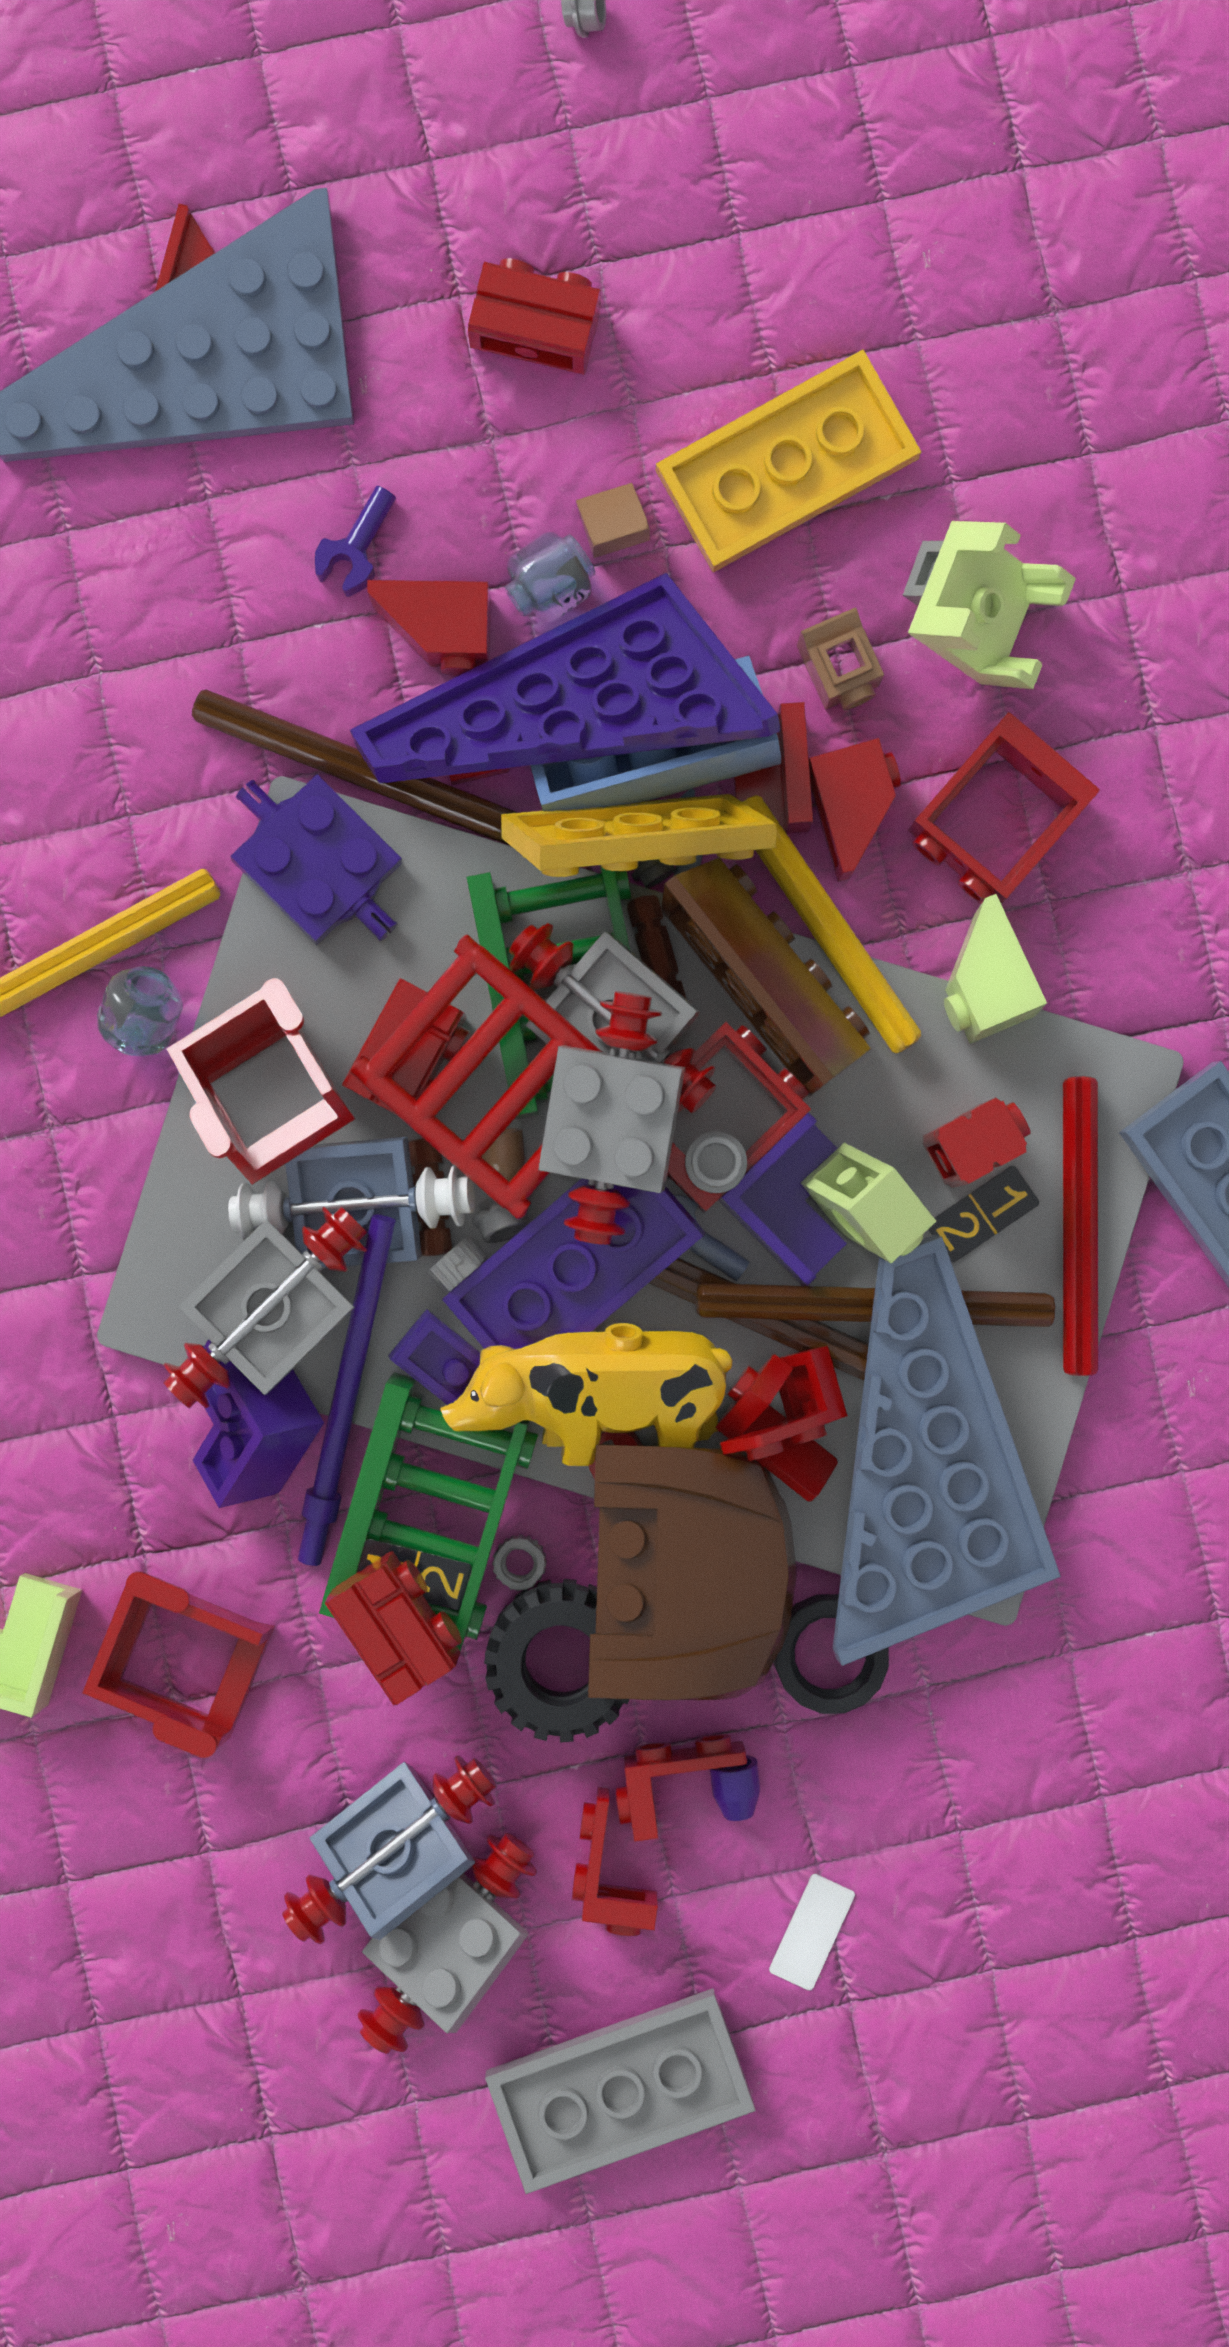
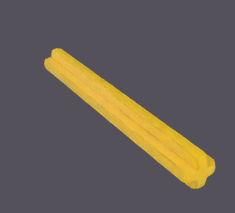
M758 795L743 801V803L777 824L776 848L755 851L884 1041L894 1053L902 1052L911 1047L921 1037V1030L765 801Z
M199 869L0 977V1017L219 899L221 895L220 890L211 873L206 869Z

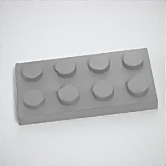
M714 1988L488 2069L485 2074V2080L525 2194L756 2111Z

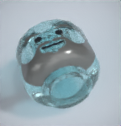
M545 532L510 556L507 561V570L512 581L504 586V590L523 617L533 611L539 619L545 622H554L590 596L592 589L589 578L594 576L596 572L587 554L572 535L568 534L562 538L555 532Z
M140 966L122 970L112 976L105 989L96 1016L98 1031L109 1045L123 1054L141 1057L158 1054L168 1047L183 1010L182 995L170 978L158 969Z

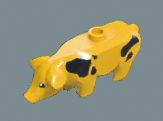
M617 1323L608 1326L605 1332L562 1333L519 1349L503 1345L489 1346L481 1350L480 1365L473 1374L464 1393L454 1403L443 1406L440 1409L447 1424L457 1432L502 1430L516 1425L523 1420L533 1421L544 1427L542 1444H547V1447H562L561 1458L563 1464L568 1466H589L595 1461L596 1445H599L602 1431L627 1433L655 1425L658 1441L657 1447L694 1448L696 1442L708 1440L714 1432H717L715 1428L718 1424L716 1410L724 1399L726 1373L731 1369L733 1361L727 1350L716 1348L710 1340L700 1334L681 1331H642L641 1328L633 1324Z

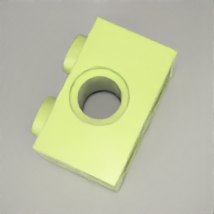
M845 1142L801 1182V1185L842 1235L889 1263H893L900 1255L905 1256L912 1252L921 1243L923 1234L937 1222L894 1167Z

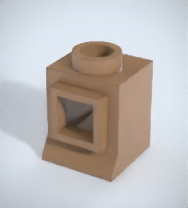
M856 607L800 632L797 648L825 710L841 704L844 711L850 710L876 696L874 688L879 687L884 673L862 626ZM850 642L860 668L838 677L827 652Z

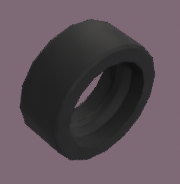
M816 1594L796 1603L792 1607L790 1627L783 1648L773 1662L785 1691L801 1706L821 1714H845L865 1705L881 1689L889 1668L888 1647L866 1656L861 1673L851 1683L838 1689L820 1688L810 1684L800 1674L795 1662V1646L798 1638L809 1624L822 1618H836L839 1594Z

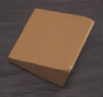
M632 483L576 500L593 558L650 541L648 521Z

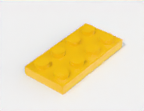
M863 349L656 463L655 471L711 571L714 573L919 460L921 450Z
M730 794L644 801L595 808L501 814L502 839L519 852L522 857L542 871V874L551 877L574 876L579 873V867L601 865L603 869L610 871H629L638 867V861L657 859L661 863L668 865H689L696 862V856L717 854L718 857L724 859L741 860L753 857L754 850L776 848L777 824Z

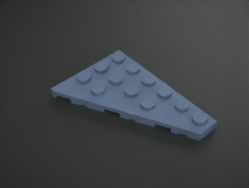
M327 188L314 189L1 390L0 458L4 462L354 425L330 197Z
M936 1234L922 1239L921 1243L912 1252L905 1256L900 1255L893 1263H889L879 1257L833 1640L835 1657L842 1666L1061 1577L943 1238Z

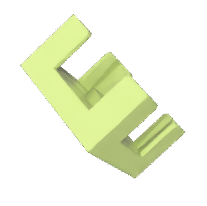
M951 521L908 633L979 684L1033 689L1042 668V663L1038 659L1009 657L1029 604L1063 606L1068 601L1076 578L1061 566L1022 563L1004 549L1005 544H1017L1021 537L1017 531L1006 523Z

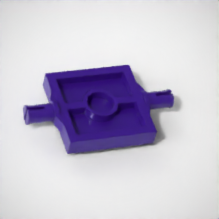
M318 774L293 797L281 801L279 804H276L256 784L255 780H251L246 784L247 791L242 787L237 793L236 799L240 800L260 822L254 834L230 856L231 860L316 946L338 925L355 917L379 941L387 937V931L382 926L389 933L396 928L398 923L373 899L380 885L402 864V858Z

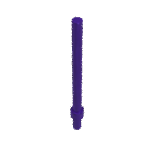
M372 1215L365 1245L367 1251L363 1254L353 1300L355 1308L350 1314L314 1486L308 1488L305 1494L301 1514L306 1518L298 1555V1561L305 1565H321L330 1523L337 1521L342 1496L337 1492L396 1223L394 1218L384 1215Z

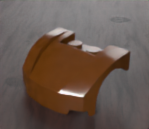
M596 1445L594 1507L600 1508L596 1633L590 1634L588 1698L723 1700L737 1698L762 1684L777 1654L783 1648L790 1627L797 1579L792 1523L786 1503L781 1498L770 1472L756 1460L748 1461L747 1454L743 1451L723 1455L722 1449Z

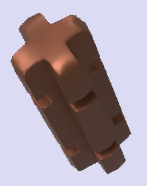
M644 895L629 901L627 910L632 928L637 927L638 929L635 939L641 960L687 1000L682 980L677 981L675 976L679 974V969L666 925L661 926L660 920L664 916L658 897L656 895Z
M423 1138L410 1141L411 1166L415 1168V1174H412L414 1186H416L426 1167H430L433 1170L437 1179L444 1178V1172L439 1171L438 1163H443L442 1154ZM417 1211L418 1223H421L422 1230L419 1231L422 1255L427 1257L445 1255L451 1251L450 1228H445V1220L449 1219V1215H441L436 1228L431 1229Z

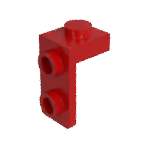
M828 1345L779 1357L793 1368L779 1390L787 1418L720 1442L723 1455L746 1451L748 1461L772 1456L784 1451L781 1440L790 1437L792 1445L824 1437L827 1435L825 1424L848 1416Z
M773 1354L758 1372L751 1366H748L728 1390L727 1395L733 1399V1402L715 1428L730 1439L786 1419L770 1406V1403L793 1368L776 1354ZM790 1437L781 1440L784 1448L783 1452L756 1460L808 1502H812L820 1494L838 1464L836 1457L816 1441L812 1440L792 1445Z
M715 1734L695 1739V1747L671 1750V1743L668 1742L648 1743L635 1747V1755L624 1756L627 1786L615 1788L620 1825L632 1823L634 1842L658 1839L651 1777L747 1764L743 1741L731 1742L730 1735Z
M598 1787L596 1803L584 1802L579 1839L591 1841L588 1864L576 1863L571 1900L583 1902L582 1921L605 1924L604 1929L609 1933L621 1936H638L641 1934V1929L655 1931L658 1908L657 1891L599 1884L610 1788Z

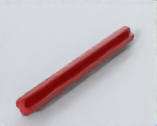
M1088 1076L1069 1077L1063 1082V1370L1071 1376H1092L1098 1372V1082L1096 1078Z

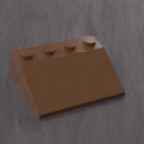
M719 857L673 876L664 884L662 913L781 1064L808 1090V1098L871 1049L864 1040L870 1035V1032L862 1019L851 1007L847 1006L841 1011L827 993L833 987L827 975L813 959L810 958L803 963L789 945L795 940L793 933L776 912L772 911L767 916L752 899V896L758 893V891L740 866L735 864L728 868Z

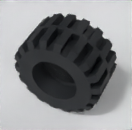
M564 1579L563 1583H551V1580L539 1582L536 1588L529 1591L523 1590L515 1595V1599L508 1606L505 1605L498 1615L485 1651L484 1664H486L487 1668L485 1679L488 1690H492L495 1695L494 1704L501 1714L506 1711L512 1717L511 1724L521 1732L524 1727L535 1731L534 1738L547 1741L548 1735L560 1736V1743L573 1742L574 1735L585 1733L586 1738L599 1733V1726L603 1723L612 1724L619 1717V1710L624 1703L628 1704L630 1700L588 1698L589 1682L573 1691L558 1692L549 1690L537 1683L527 1669L526 1651L528 1645L540 1631L553 1626H569L582 1631L589 1638L590 1634L596 1633L597 1587L589 1584L588 1587L576 1584L577 1580Z

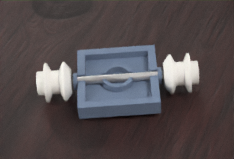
M408 1137L316 1144L285 1164L289 1197H286L275 1181H268L266 1183L263 1194H254L252 1187L248 1183H242L238 1189L237 1196L230 1198L228 1211L232 1230L240 1232L243 1240L249 1237L266 1219L282 1235L288 1226V1222H293L295 1246L301 1254L306 1250L310 1254L312 1253L304 1244L302 1228L305 1226L318 1230L326 1222L322 1211L323 1207L332 1215L340 1207H343L367 1232L369 1231L372 1215L388 1216L396 1220L387 1263L417 1261L422 1256L417 1211L431 1229L436 1228L441 1215H451L455 1224L462 1226L465 1221V1214L474 1212L475 1193L473 1182L467 1176L462 1177L461 1171L454 1165L450 1169L448 1178L437 1179L433 1170L430 1167H426L416 1186H414ZM368 1233L359 1241L364 1247ZM352 1248L344 1256L346 1266L361 1265L364 1252ZM322 1261L320 1262L324 1268H328Z

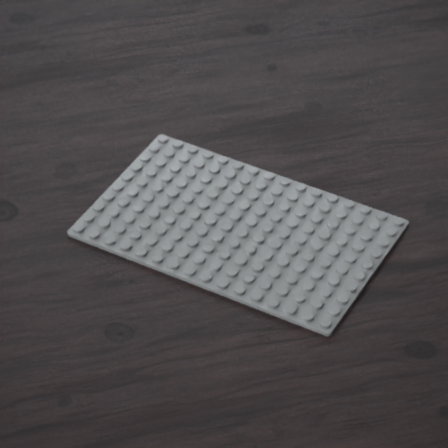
M280 776L272 781L268 796L276 804H279L281 801L293 797L307 783ZM337 793L402 858V864L380 885L373 899L398 925L391 933L382 926L387 931V937L379 941L355 917L338 925L316 946L243 873L193 1032L260 990L267 980L272 978L280 979L304 1016V1025L301 1028L303 1034L343 1101L355 1117L354 1121L317 1144L408 1137L410 1142L422 1137L400 1117L342 1086V1083L399 978L428 992L458 957L454 950L464 935H469L479 944L466 877L490 872L494 888L506 886L507 892L600 873L579 867V873L574 876H547L542 874V871L537 869L509 845ZM629 883L631 898L620 901L630 951L641 959L635 939L638 929L637 927L632 928L627 905L629 901L637 897L656 895L660 906H662L663 893ZM606 897L513 915V922L502 924L506 947L511 946L519 934L530 925H534L539 929L543 925L551 923L554 928L550 940L555 944L602 935L604 931L612 933ZM663 914L664 917L660 920L661 926L666 925L679 969V974L675 975L677 981L682 980L687 1001L701 1012L671 1047L669 1052L672 1054L675 1051L691 1047L696 1051L725 1022L735 1031L741 1025H744L766 1047L767 1051L761 1058L778 1074L785 1067ZM793 933L795 940L789 944L803 963L811 958L819 965L833 986L827 991L828 995L841 1011L847 1006L851 1007L870 1032V1035L864 1040L871 1049L810 1098L807 1096L803 1100L811 1108L809 1113L817 1120L814 1125L837 1148L845 1142L894 1167L934 1218L1010 1166H1015L1039 1200L1037 1207L956 1262L951 1263L960 1289L963 1291L1047 1293L1054 1297L1055 1319L1054 1323L1049 1327L973 1325L1044 1527L1089 1376L1068 1375L1063 1370V1082L1065 1079L1074 1076L1093 1077L1098 1082L1099 1346L1150 1177L1119 1132L1176 1090L1184 1063L1183 1057L1177 1051L1045 1010H1041L1031 1019L970 1044L964 1030L957 1032L947 1016L944 999L948 997L945 989L949 981L871 957L921 1030V1037L915 1044L902 1052L894 1053L884 1041L817 940ZM533 973L524 974L525 981L523 982L529 987ZM478 974L474 975L450 1004L463 1011L467 1016L462 1027L471 1031L468 1040L493 1012L488 984ZM553 984L549 987L533 991L546 1001L557 989V986ZM536 1035V1040L525 1042L529 1064L547 1044L538 1035ZM287 1036L211 1083L247 1147L324 1099ZM499 1043L436 1115L441 1122L462 1140L469 1135L508 1089ZM722 1049L701 1069L703 1070L710 1066L715 1067V1072L710 1078L716 1085L714 1092L694 1113H690L684 1108L677 1114L673 1143L685 1155L696 1138L713 1131L732 1135L741 1143L744 1150L747 1151L785 1114V1111ZM444 1059L434 1079L450 1061ZM180 1073L97 1332L99 1343L105 1347L156 1363L164 1364L167 1362L176 1366H180L188 1358L184 1348L186 1342L205 1346L208 1338L177 1306L244 1241L241 1233L234 1232L230 1225L228 1211L230 1198L237 1196L238 1189L242 1183H248L252 1187L254 1194H263L268 1181H275L286 1197H289L285 1164L252 1185L227 1157L214 1158L208 1152L189 1117L190 1110L196 1104V1101ZM551 1092L547 1093L548 1099L537 1101L539 1115L514 1119L507 1127L523 1129L524 1164L543 1144ZM995 1097L1000 1101H1004L1005 1105L1014 1102L1022 1112L1031 1131V1134L1024 1138L1027 1142V1152L1002 1166L993 1168V1171L970 1184L954 1188L945 1185L922 1144L923 1135ZM442 1155L443 1163H438L439 1171H443L444 1178H448L453 1164ZM411 1166L412 1174H415V1168ZM550 1172L527 1198L532 1202L530 1209L526 1213L529 1223L581 1178ZM667 1176L665 1186L673 1195L688 1197ZM473 1183L475 1193L474 1212L465 1214V1221L462 1226H457L451 1215H449V1219L445 1220V1228H450L452 1249L469 1236L488 1260L511 1239L496 1243L484 1242L481 1231L473 1225L472 1218L480 1212L479 1203L489 1196ZM809 1195L805 1201L847 1244L815 1275L816 1278L808 1286L875 1288L879 1256L842 1235ZM718 1200L704 1213L697 1208L695 1216L701 1228L750 1261V1263L736 1282L689 1249L679 1257L680 1259L736 1284L801 1286ZM288 1222L283 1236L296 1248L293 1222ZM418 1223L419 1231H422L421 1223ZM929 1230L923 1234V1239L932 1236ZM422 1255L417 1261L386 1264L353 1415V1424L373 1429L385 1384L393 1372L411 1377L392 1362L388 1355L426 1309L480 1352L484 1349L442 1299L448 1293L428 1272L445 1255L428 1257ZM361 1265L347 1266L348 1270L346 1272L323 1268L320 1273L353 1305ZM649 1283L592 1331L605 1332L606 1328L610 1325L629 1323L638 1326L642 1331L693 1332L706 1337L716 1348L727 1350L733 1362L731 1369L726 1373L724 1399L716 1410L718 1422L733 1402V1399L727 1395L728 1390L748 1366H751L758 1372L773 1354L781 1357L799 1352L726 1318H703L697 1314L695 1304ZM351 1312L293 1368L318 1413L329 1416ZM819 1321L869 1344L871 1322ZM834 1368L848 1416L825 1424L827 1435L814 1441L836 1457L838 1460L837 1466L820 1494L812 1502L806 1501L771 1472L770 1475L781 1498L786 1503L790 1516L795 1560L841 1575L864 1381ZM416 1381L412 1396L421 1398V1405L441 1411V1407L447 1405ZM778 1391L770 1406L787 1418ZM530 1421L527 1431L538 1434L529 1468L525 1469L517 1466L514 1474L594 1498L595 1480L589 1470V1466H568L563 1464L561 1458L562 1447H547V1444H542L544 1427ZM515 1425L507 1427L502 1430H506L513 1433ZM655 1425L634 1431L643 1446H658ZM413 1429L412 1434L401 1431L400 1435L401 1439L501 1470L506 1457L417 1429ZM717 1430L708 1440L696 1442L694 1448L721 1449L720 1442L728 1438ZM612 1440L604 1442L605 1445H614ZM1024 1592L968 1615L1004 1626L1010 1625L1017 1618Z

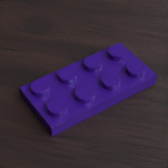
M581 1178L442 1300L484 1349L497 1345L519 1349L557 1334L592 1332L700 1240L706 1232L666 1186L662 1193L614 1185L613 1189L618 1190L630 1202L629 1207L616 1210L614 1221L626 1230L625 1234L612 1235L611 1244L608 1245L579 1241L574 1238L575 1229L564 1225V1219L578 1215L579 1204L568 1197V1193L582 1185H589L588 1179Z

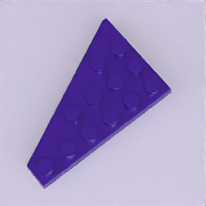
M667 573L350 729L355 746L379 784L768 737L781 731L777 712Z

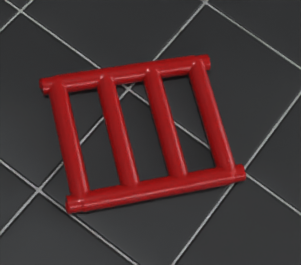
M464 935L454 950V953L458 955L454 962L370 1060L364 1056L352 1066L350 1072L362 1082L364 1087L482 1191L519 1220L526 1215L528 1207L532 1203L527 1198L550 1173L538 1170L542 1145L510 1181L483 1159L482 1156L554 1074L559 1046L566 1045L599 1052L603 1051L485 947L479 945L469 935ZM478 974L504 999L416 1100L389 1075L474 975ZM524 1015L551 1040L469 1135L462 1140L441 1122L436 1115L519 1018Z

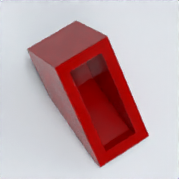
M367 581V592L373 608L430 667H440V672L445 675L459 676L490 660L491 595L488 582Z
M879 738L809 758L811 792L838 882L848 880L852 876L896 796L894 788L901 786L896 759L892 752L883 753Z

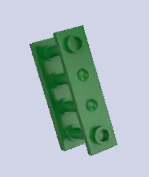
M599 865L600 874L507 892L506 886L494 888L490 872L467 876L479 944L510 969L514 956L509 953L511 946L506 947L502 924L513 922V915L606 897L612 927L611 934L630 950L620 901L631 898L627 871H610L603 869ZM601 935L571 940L574 944L571 965L577 964ZM565 942L556 943V945L559 946ZM525 967L513 973L522 981H525L524 974L532 972ZM488 984L492 1009L494 1011L504 997ZM524 1015L519 1018L499 1042L508 1088L529 1065L525 1042L536 1040L535 1033L526 1026L530 1020ZM554 1074L515 1119L539 1115L537 1101L548 1099L547 1093L551 1092Z
M393 1372L385 1384L319 1614L334 1618L325 1605V1601L332 1589L357 1573L364 1544L368 1539L468 1563L472 1566V1571L461 1608L454 1610L429 1604L436 1615L444 1611L452 1619L462 1639V1643L457 1646L461 1652L465 1637L474 1640L478 1638L487 1605L476 1602L516 1467L529 1468L538 1434L527 1431L530 1423L529 1420L517 1423L513 1433L506 1430L454 1431L445 1421L441 1411L421 1405L422 1399L412 1396L416 1380L413 1377ZM413 1429H417L506 1456L496 1490L405 1463V1456L395 1453L401 1431L412 1434ZM399 1486L489 1513L479 1547L388 1520V1513L379 1511L384 1489L395 1491L396 1487Z

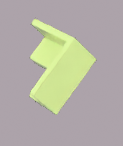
M27 1573L19 1576L4 1629L0 1628V1709L32 1718L48 1706L82 1589Z

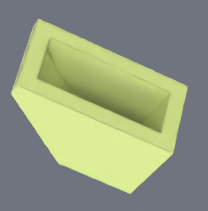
M997 894L985 898L974 914L945 989L948 995L944 999L947 1016L957 1032L964 1030L970 1044L1035 1017L1047 1004Z

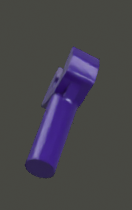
M376 486L346 538L340 540L323 538L315 551V573L320 582L326 580L336 562L346 560L352 563L353 567L342 585L345 596L350 597L367 587V581L374 578L375 571L373 565L368 562L366 550L395 502L396 496L381 486Z

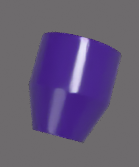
M746 1755L747 1764L710 1769L712 1795L724 1818L730 1821L749 1819L754 1815L760 1794L758 1761L750 1755Z

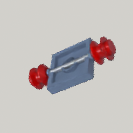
M457 1755L454 1758L457 1769L456 1773L450 1778L439 1773L433 1775V1792L435 1795L433 1798L413 1766L403 1762L313 1834L309 1839L334 1879L329 1882L327 1879L309 1874L306 1877L307 1893L302 1897L291 1892H287L284 1895L287 1909L282 1912V1916L292 1933L302 1942L311 1938L314 1942L322 1944L325 1941L322 1927L331 1921L340 1927L346 1925L345 1903L348 1901L370 1937L380 1941L472 1867L476 1862L448 1820L452 1817L454 1820L471 1824L473 1822L471 1807L477 1802L481 1801L490 1807L495 1805L490 1792L497 1785L483 1764L476 1758L467 1763L462 1757Z

